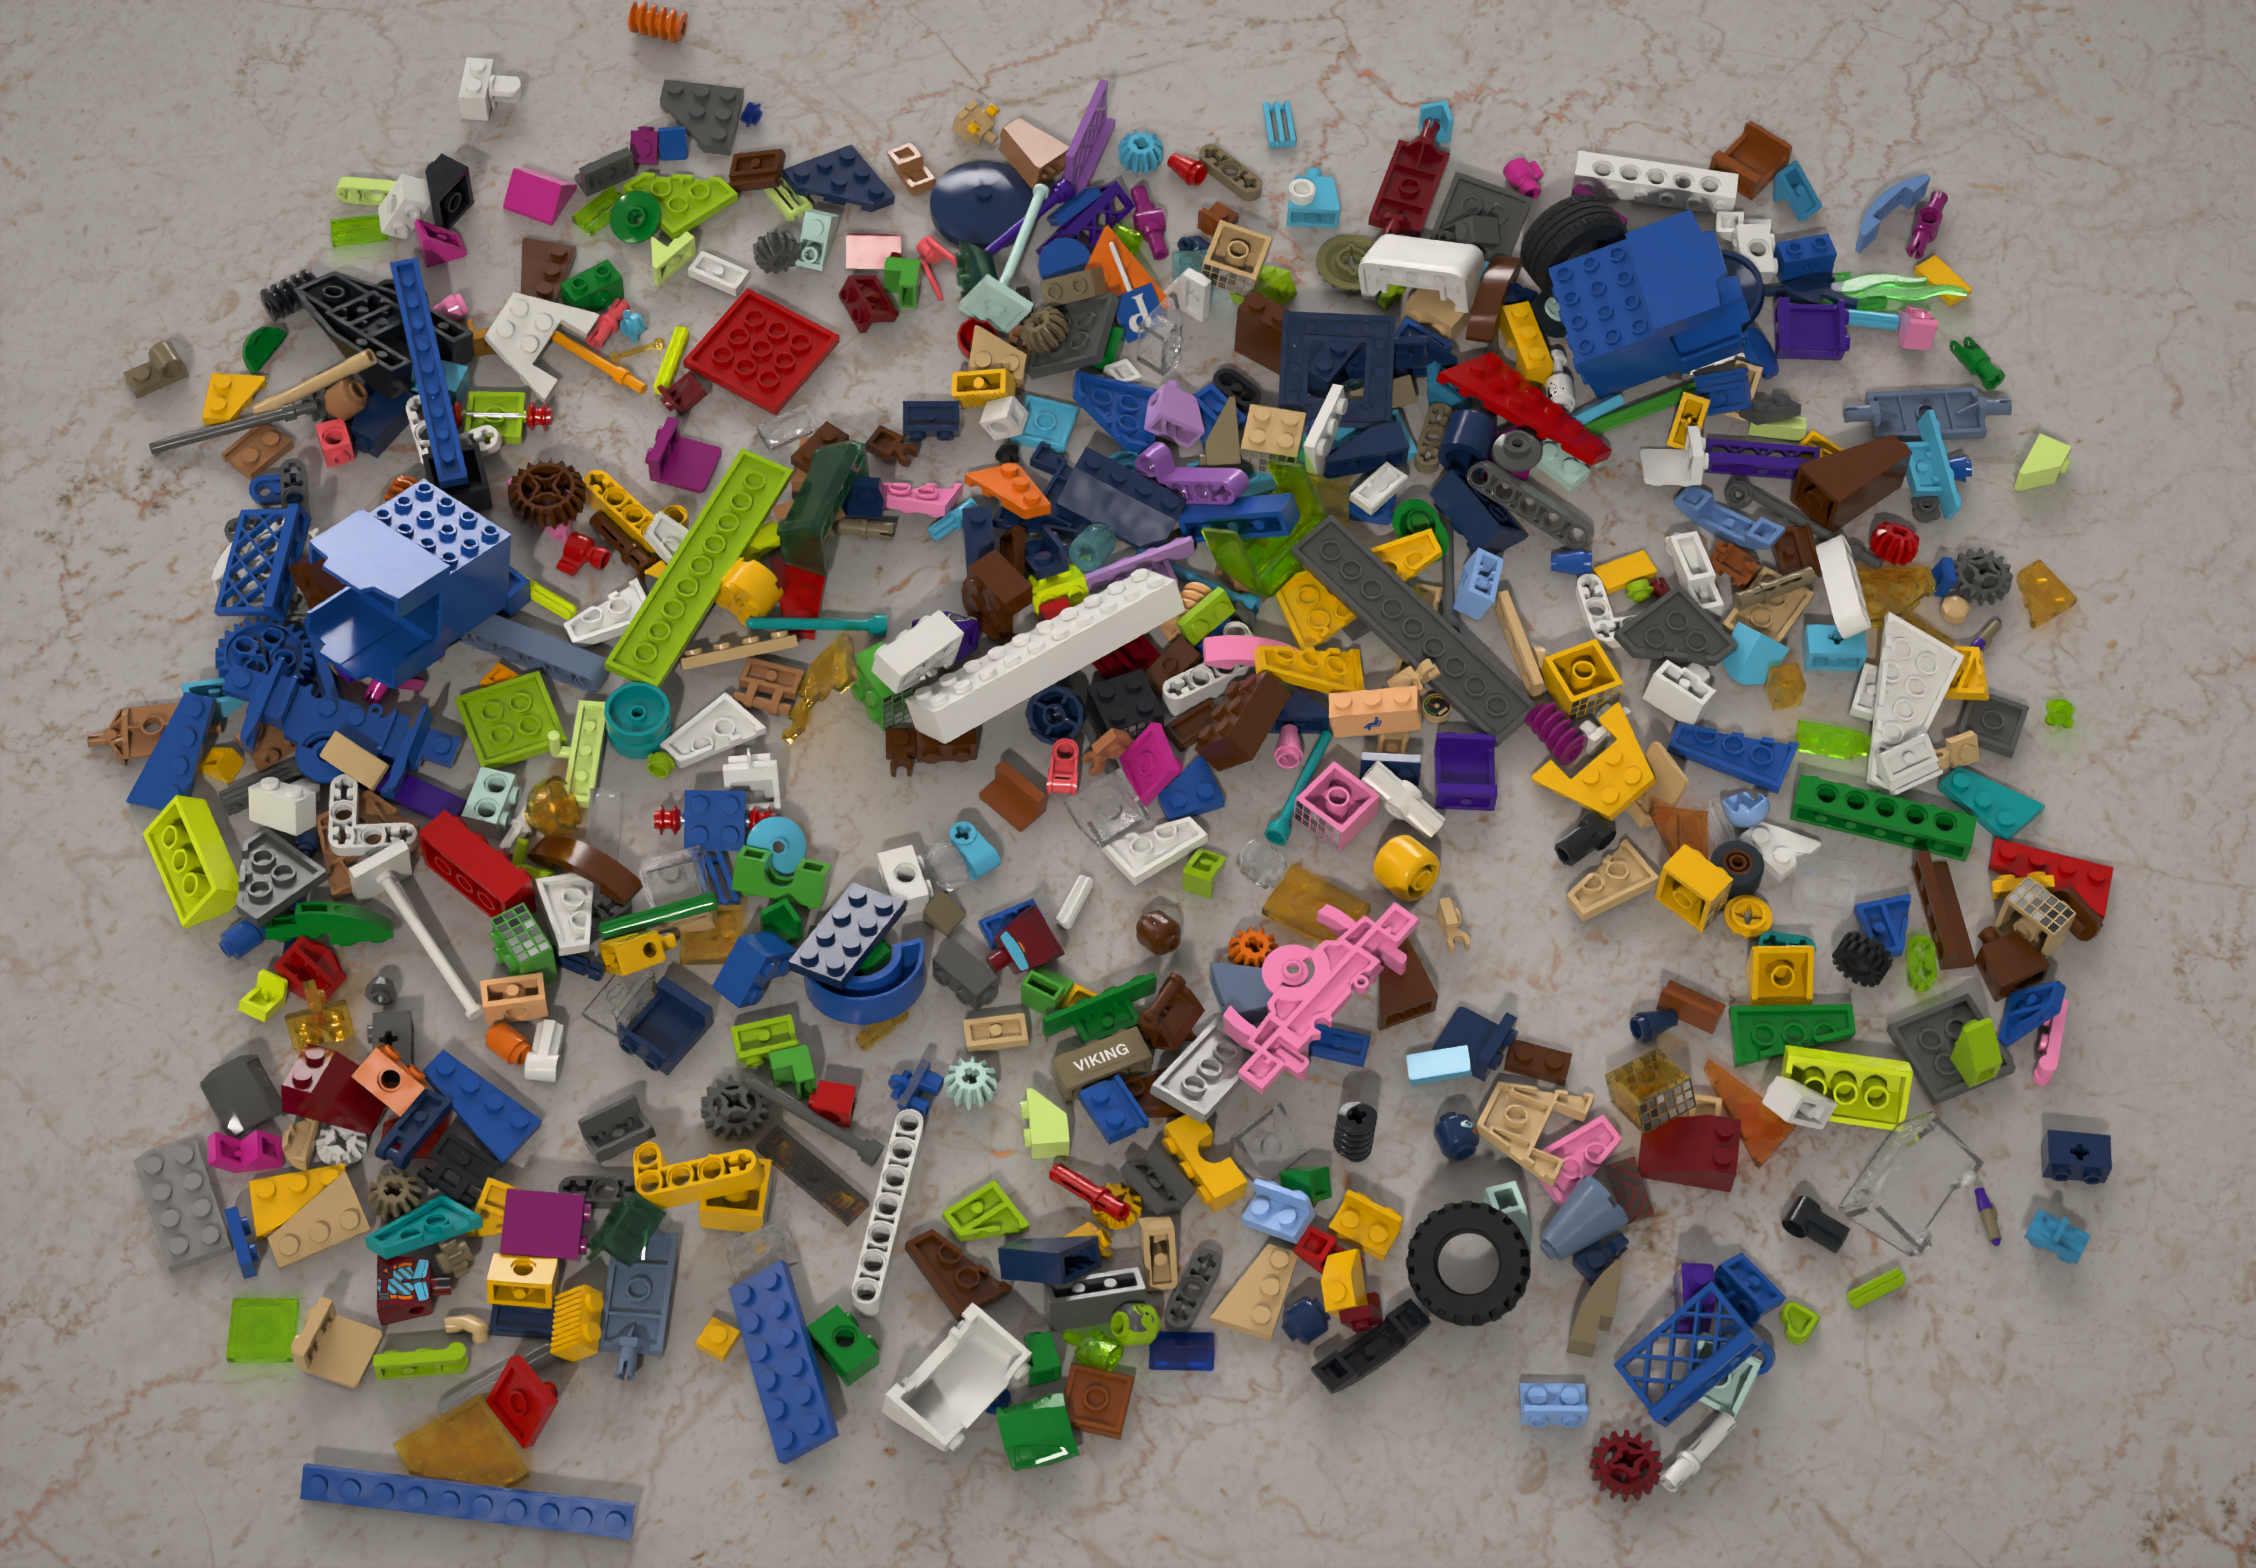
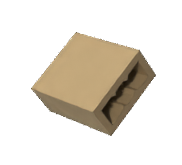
M1418 288L1406 300L1404 319L1407 317L1452 342L1468 325L1475 296L1469 313L1455 312V303L1449 298L1446 301L1440 300L1439 291Z

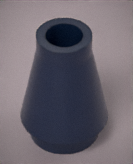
M1671 1008L1660 1011L1637 1012L1635 1017L1630 1019V1030L1636 1040L1648 1042L1669 1028L1676 1026L1678 1018L1675 1011Z

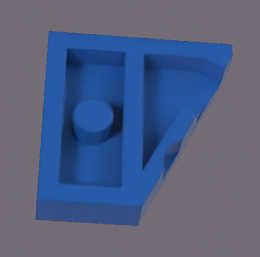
M1213 383L1193 394L1198 401L1205 431L1200 437L1204 450L1205 441L1228 400ZM1236 407L1238 430L1246 426L1247 417Z
M1201 756L1191 763L1158 795V803L1167 822L1189 816L1192 818L1222 808L1225 804L1218 785L1205 759Z
M1910 894L1855 904L1853 909L1862 934H1868L1869 939L1873 937L1878 939L1876 943H1883L1886 946L1884 950H1889L1891 953L1890 957L1892 958L1902 956L1904 951L1905 933L1909 919L1908 912L1911 903Z

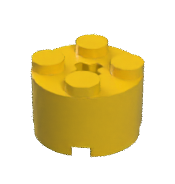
M741 557L738 558L719 581L722 584L720 587L721 592L715 602L719 607L728 609L737 616L738 621L742 625L746 626V620L750 617H766L782 598L783 589L781 587L778 590L775 585L778 579L767 567L753 559L749 563L743 562L744 558Z

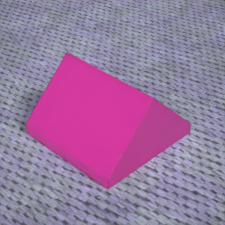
M529 167L513 168L503 208L553 226L576 191L577 184Z

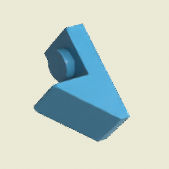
M1796 160L1775 175L1773 201L1777 202L1786 199L1798 222L1806 220L1823 206Z
M1436 361L1426 366L1429 407L1435 403H1445L1452 410L1472 408L1471 396L1468 398L1458 393L1460 388L1449 382L1442 385L1436 381L1439 372L1446 370V368Z

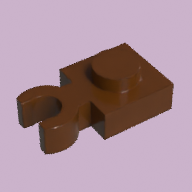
M882 425L878 426L865 443V451L887 462H890L895 457L898 459L899 464L904 467L910 466V458L905 455L918 456L917 446L911 443L904 444V436Z
M885 728L886 760H891V776L896 777V769L898 767H905L907 769V776H912L913 764L911 759H916L915 728Z

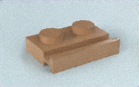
M265 424L251 428L221 454L225 462L228 461L234 469L252 481L293 448V443L291 439L276 428Z

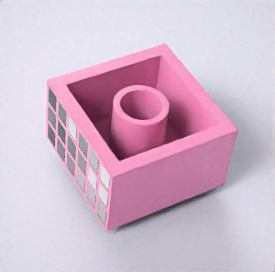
M1333 761L1296 797L1293 818L1340 852L1377 815L1380 794Z

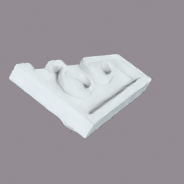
M1332 385L1303 445L1307 480L1310 484L1319 485L1324 471L1325 458L1329 456L1342 415H1345L1347 411L1348 399L1345 398L1344 386Z
M659 510L643 537L661 559L668 564L689 530Z
M725 692L660 744V751L668 753L674 763L681 769L767 734L766 727Z
M1189 816L1157 825L1153 831L1137 835L1136 831L1125 834L1126 838L1111 842L1110 839L1099 842L1100 850L1136 886L1208 842V834Z
M575 873L535 879L534 888L558 955L564 956L588 952L591 933L593 882Z

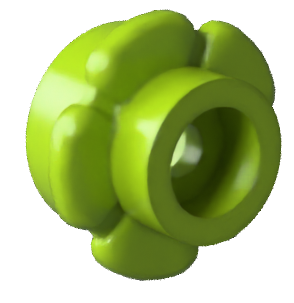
M1647 579L1636 580L1626 586L1628 592L1626 597L1630 600L1633 599L1634 603H1641L1650 599V594L1654 588L1650 586Z
M658 751L647 756L648 763L646 768L651 775L657 778H666L669 773L673 772L675 763L668 753Z

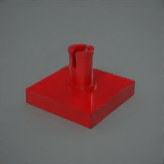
M519 1354L510 1357L485 1402L522 1448L525 1449L535 1444L559 1401L556 1399L558 1397V1390L555 1384L550 1381L543 1383Z

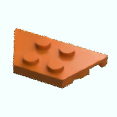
M1106 225L1084 270L1102 267L1107 293L1114 292L1116 296L1127 293L1109 247V243L1113 242L1132 290L1152 283L1162 311H1171L1174 308V304L1113 230Z

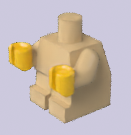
M972 99L956 115L951 130L962 139L979 145L984 139L993 145L998 139V136L992 132L995 124L994 117L999 112V108L991 103L984 111Z

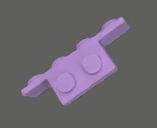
M1192 536L1176 538L1158 548L1152 547L1141 554L1130 558H1122L1106 567L1094 568L1084 575L1089 593L1108 587L1113 582L1122 581L1130 577L1133 571L1141 568L1174 579L1179 587L1178 579L1170 563L1194 555V540Z

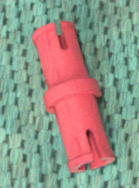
M616 298L608 311L600 315L597 320L598 324L586 338L587 343L592 348L596 346L597 350L601 349L608 337L619 329L618 325L623 318L622 312L630 310V306L626 301L621 300L620 302V298Z

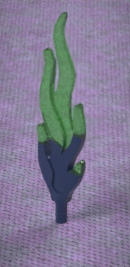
M1818 272L1804 275L1789 282H1783V286H1764L1765 297H1790V301L1797 304L1835 305L1839 299L1845 300V308L1854 310L1884 309L1887 307V299L1902 302H1918L1942 294L1968 295L1967 290L1953 285L1941 284L1919 288L1927 285V277L1909 278L1888 274H1871L1851 279V272Z

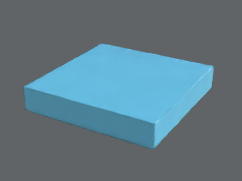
M1026 394L1022 406L1029 412L1022 435L1010 437V443L1037 449L1040 442L1043 441L1050 446V451L1064 456L1080 413V407Z

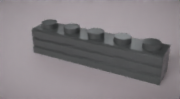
M296 759L219 791L221 803L228 816L249 808L248 787L260 782L263 778L275 777L287 784L301 778H307L299 770Z

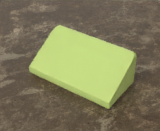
M1796 416L1761 425H1755L1751 422L1748 424V435L1801 442L1805 438L1807 431L1806 418Z

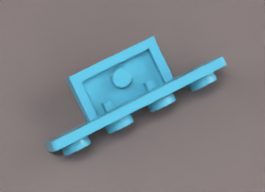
M1932 409L1927 410L1917 422L1922 442H1903L1912 451L1906 477L1912 497L1938 496L1944 520H1951L1961 509V496L1957 492L1954 472L1950 468L1947 458V447L1943 444L1940 423Z

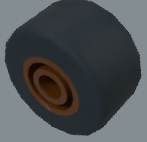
M1738 840L1726 841L1718 845L1710 859L1712 864L1723 868L1733 878L1728 895L1729 899L1741 895H1752L1758 889L1765 865L1762 855L1754 846Z

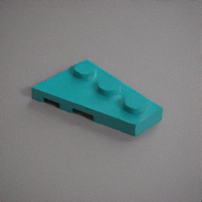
M1960 766L1941 780L1937 787L1940 792L1968 815L1976 816V822L1995 838L2006 841L2011 840L2041 814L2045 808V805Z
M441 1194L366 1236V1247L387 1260L482 1228V1217Z

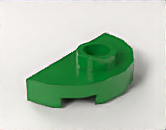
M267 326L257 328L247 335L243 343L242 356L245 366L251 374L256 373L286 337L287 333L280 328Z

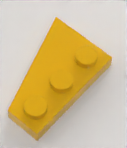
M345 1163L249 1181L257 1242L259 1243L267 1239L268 1234L279 1229L345 1172Z

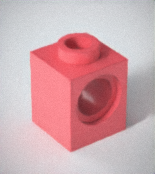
M334 419L315 424L327 468L355 461L352 444L344 420Z

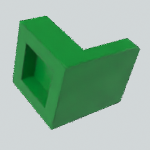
M787 898L760 911L762 932L772 930L790 945L803 939L802 920Z
M1297 1166L1279 1171L1281 1187L1292 1191L1300 1190L1310 1198L1311 1203L1332 1198L1329 1166Z

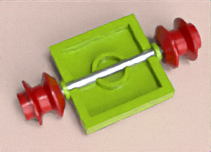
M469 391L467 410H463L459 401L455 402L454 407L452 406L457 429H459L463 422H465L464 432L480 426L490 425L502 436V444H522L523 427L526 419L527 425L532 431L536 425H542L544 431H546L547 425H552L553 421L552 408H547L546 402H544L542 408H536L534 402H531L527 411H525V392ZM490 434L486 435L484 443H490L492 438Z

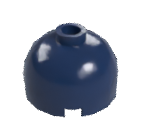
M1054 685L1045 688L1031 697L1028 701L1025 715L1032 735L1041 742L1053 745L1057 740L1063 738L1073 739L1079 734L1085 723L1086 709L1080 695L1074 690L1062 685Z

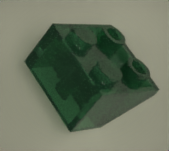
M966 240L959 241L960 252L955 253L957 269H960L955 271L957 287H962L963 290L960 292L961 300L987 274L998 280L992 254Z

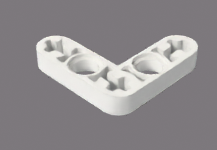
M415 395L407 401L406 412L419 457L423 464L422 455L432 452L429 450L431 448L430 441L421 439V433L426 429L425 420H422L421 416L416 412L421 401L419 395ZM490 425L480 426L458 435L460 443L473 445V439L477 442L476 444L479 443L482 457L495 453L502 445V436ZM490 434L492 436L490 444L486 445L484 443L486 435Z
M1594 574L1581 575L1577 580L1575 594L1590 640L1597 639L1602 649L1622 647L1613 638L1615 630H1619L1637 615L1614 618L1601 579ZM1585 585H1589V588L1593 589L1592 598H1590L1589 589L1584 587ZM1599 607L1604 611V614L1595 616L1589 612V609ZM1604 632V634L1607 636L1609 635V637L1604 638V635L1599 633Z
M347 774L338 775L331 781L328 840L334 854L338 856L374 855L400 841L402 835L405 834L408 835L405 843L409 848V853L417 848L419 843L417 830L410 823L358 824L360 792L357 781ZM343 786H349L347 789V800L342 798L341 791ZM341 810L352 812L350 818L346 820L336 818V814ZM340 830H345L347 837L345 844H339L341 841ZM372 834H378L382 837L381 841L374 845L365 842L366 838ZM387 835H391V843H388Z

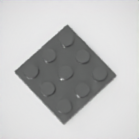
M1456 172L1430 239L1438 240V229L1468 216L1498 218L1500 245L1483 251L1484 261L1491 262L1496 255L1511 257L1533 203V198Z
M1114 292L1052 307L1053 309L1057 308L1065 316L1070 330L1065 334L1066 339L1059 343V347H1053L1051 352L1045 350L1039 354L1037 351L1032 350L1026 371L1031 379L1102 363L1119 301Z
M1969 993L1892 1023L1887 1028L1889 1036L1904 1060L1910 1063L1914 1076L1933 1106L2013 1074L2016 1068L1998 1039L2003 1062L1997 1076L1969 1088L1951 1061L1950 1057L1962 1031L1961 1028L1971 1020L1977 1019L1980 1021L1985 1019Z

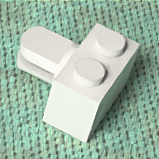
M466 58L458 97L462 119L489 121L490 111L495 109L496 102L517 103L521 99V82L518 77L496 75L493 59Z
M1666 660L1653 674L1643 699L1680 723L1696 725L1705 715L1716 690L1707 685L1710 673L1703 666L1691 663L1681 669L1669 660Z
M275 777L261 779L260 782L248 787L249 821L295 836L302 834L316 826V803L321 801V794L319 793L321 789L320 783L308 778H301L290 784L281 782Z

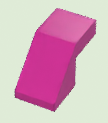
M255 1130L242 1140L217 1132L207 1137L209 1166L232 1173L277 1169L284 1166L282 1137Z

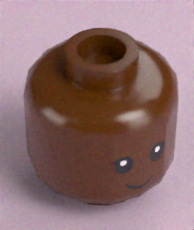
M1160 910L1147 912L1138 920L1136 938L1141 945L1158 956L1165 955L1177 949L1180 944L1181 927L1178 922Z

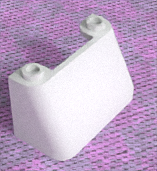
M1394 234L1382 235L1361 259L1358 267L1362 299L1375 301L1380 290H1382V293L1388 292L1390 284L1439 291L1440 300L1446 301L1447 298L1455 303V312L1469 313L1485 266L1484 254L1480 248L1473 244Z
M973 1302L961 1315L965 1318V1321L962 1320L956 1327L953 1326L949 1331L948 1337L909 1378L905 1377L902 1380L901 1386L896 1383L885 1394L882 1412L892 1421L942 1452H946L949 1449L953 1452L957 1450L966 1439L964 1433L1014 1379L1019 1382L1031 1368L1027 1363L1031 1358L1032 1352Z

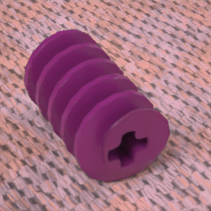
M1556 702L1548 705L1539 704L1528 712L1524 722L1527 726L1531 727L1534 734L1538 735L1539 740L1545 743L1546 748L1549 751H1553V756L1560 760V764L1566 766L1581 754L1588 738L1585 735L1577 737L1580 729L1578 727L1571 728L1573 724L1571 718L1563 720L1566 713L1564 710L1557 711L1559 705Z

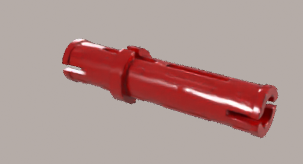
M1061 1162L1059 1164L1056 1163L1049 1172V1179L1090 1203L1091 1208L1097 1212L1103 1211L1118 1222L1125 1221L1130 1215V1204L1115 1197L1112 1191L1105 1186L1099 1187Z

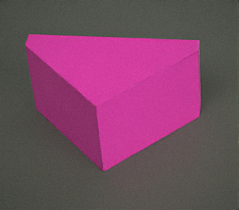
M419 219L414 222L418 247L427 268L463 258L467 255L459 233Z

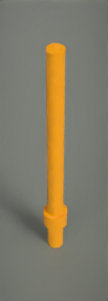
M557 330L552 335V341L612 376L613 381L619 385L628 386L640 394H644L647 390V385L633 377L632 373L624 367L613 365Z

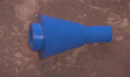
M1966 455L1948 459L1950 468L1954 472V480L1966 483V477H1972L1971 460H1966Z

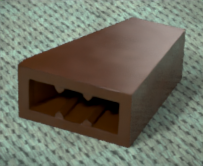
M1408 937L1398 947L1399 950L1407 955L1406 968L1402 975L1397 974L1381 962V965L1385 968L1377 976V1027L1379 1031L1436 1010L1438 994Z

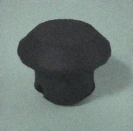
M1015 444L1002 445L997 450L995 458L1003 464L1008 462L1019 463L1020 459L1017 455L1019 448Z

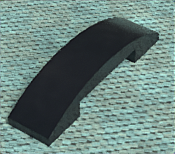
M1410 1298L1388 1313L1384 1324L1378 1325L1341 1352L1335 1350L1312 1366L1311 1371L1331 1394L1341 1391L1371 1374L1415 1340L1431 1324V1321Z

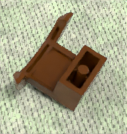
M994 549L968 566V575L962 587V603L967 615L975 617L979 621L980 630L1005 645L1011 642L1014 636L1018 635L1013 633V615L1032 603V585Z

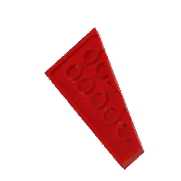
M1492 352L1443 370L1438 374L1437 382L1442 385L1449 382L1460 388L1458 393L1466 398L1473 396L1482 400L1483 407L1521 428L1524 425L1537 431L1536 436L1544 441L1547 438L1555 440L1561 444V450L1590 466L1607 460L1612 452L1599 437L1590 433L1583 427L1582 423L1573 419L1563 411L1560 405L1552 402L1540 389L1531 385L1519 372L1510 368L1498 355Z

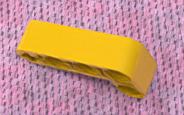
M603 470L588 472L584 477V483L586 485L585 493L589 505L597 512H604L632 542L640 543L644 547V552L649 557L659 558L660 556L643 537L654 515ZM670 505L661 511L689 530L688 514L684 507Z
M645 1142L636 1148L633 1155L636 1190L647 1207L652 1210H661L758 1188L765 1179L764 1169L752 1151L747 1149L670 1165L661 1148L656 1143Z

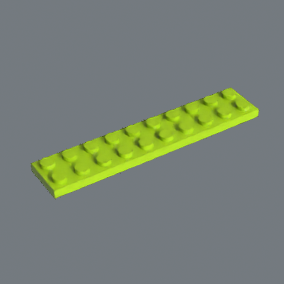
M741 448L605 661V670L632 682L649 683L659 689L661 688L721 592L720 587L722 586L719 581L738 558L744 556L771 513L772 507L776 505L793 478L792 469Z

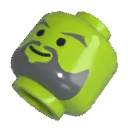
M1145 1303L1123 1304L1111 1318V1331L1121 1344L1126 1346H1146L1151 1344L1157 1337L1161 1327L1160 1318L1156 1310L1151 1305Z

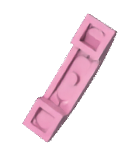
M1222 635L1205 637L1203 639L1204 665L1232 670L1235 664L1255 667L1254 651L1259 645L1291 646L1293 650L1300 649L1280 641L1255 636Z

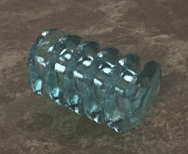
M1102 523L1087 526L1071 543L1069 555L1072 563L1083 571L1097 569L1115 550L1117 541L1114 531Z

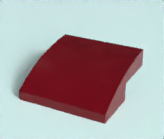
M1141 635L1091 664L1108 680L1142 669L1145 673L1161 654Z

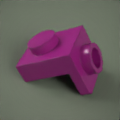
M647 126L638 127V130H631L630 151L633 154V164L658 165V131H654L653 127Z

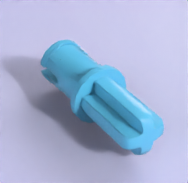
M968 498L967 501L954 510H949L946 516L928 528L927 531L930 538L940 541L955 529L960 530L962 528V508L979 507L972 498Z

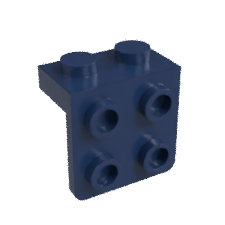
M1458 1007L1435 1042L1432 1051L1467 1045L1472 1076L1485 1082L1491 1071H1496L1499 1068L1504 1057L1502 1053L1505 1048H1511L1517 1038L1518 1031L1515 1030L1517 1017L1506 1012L1498 1025L1465 1007Z

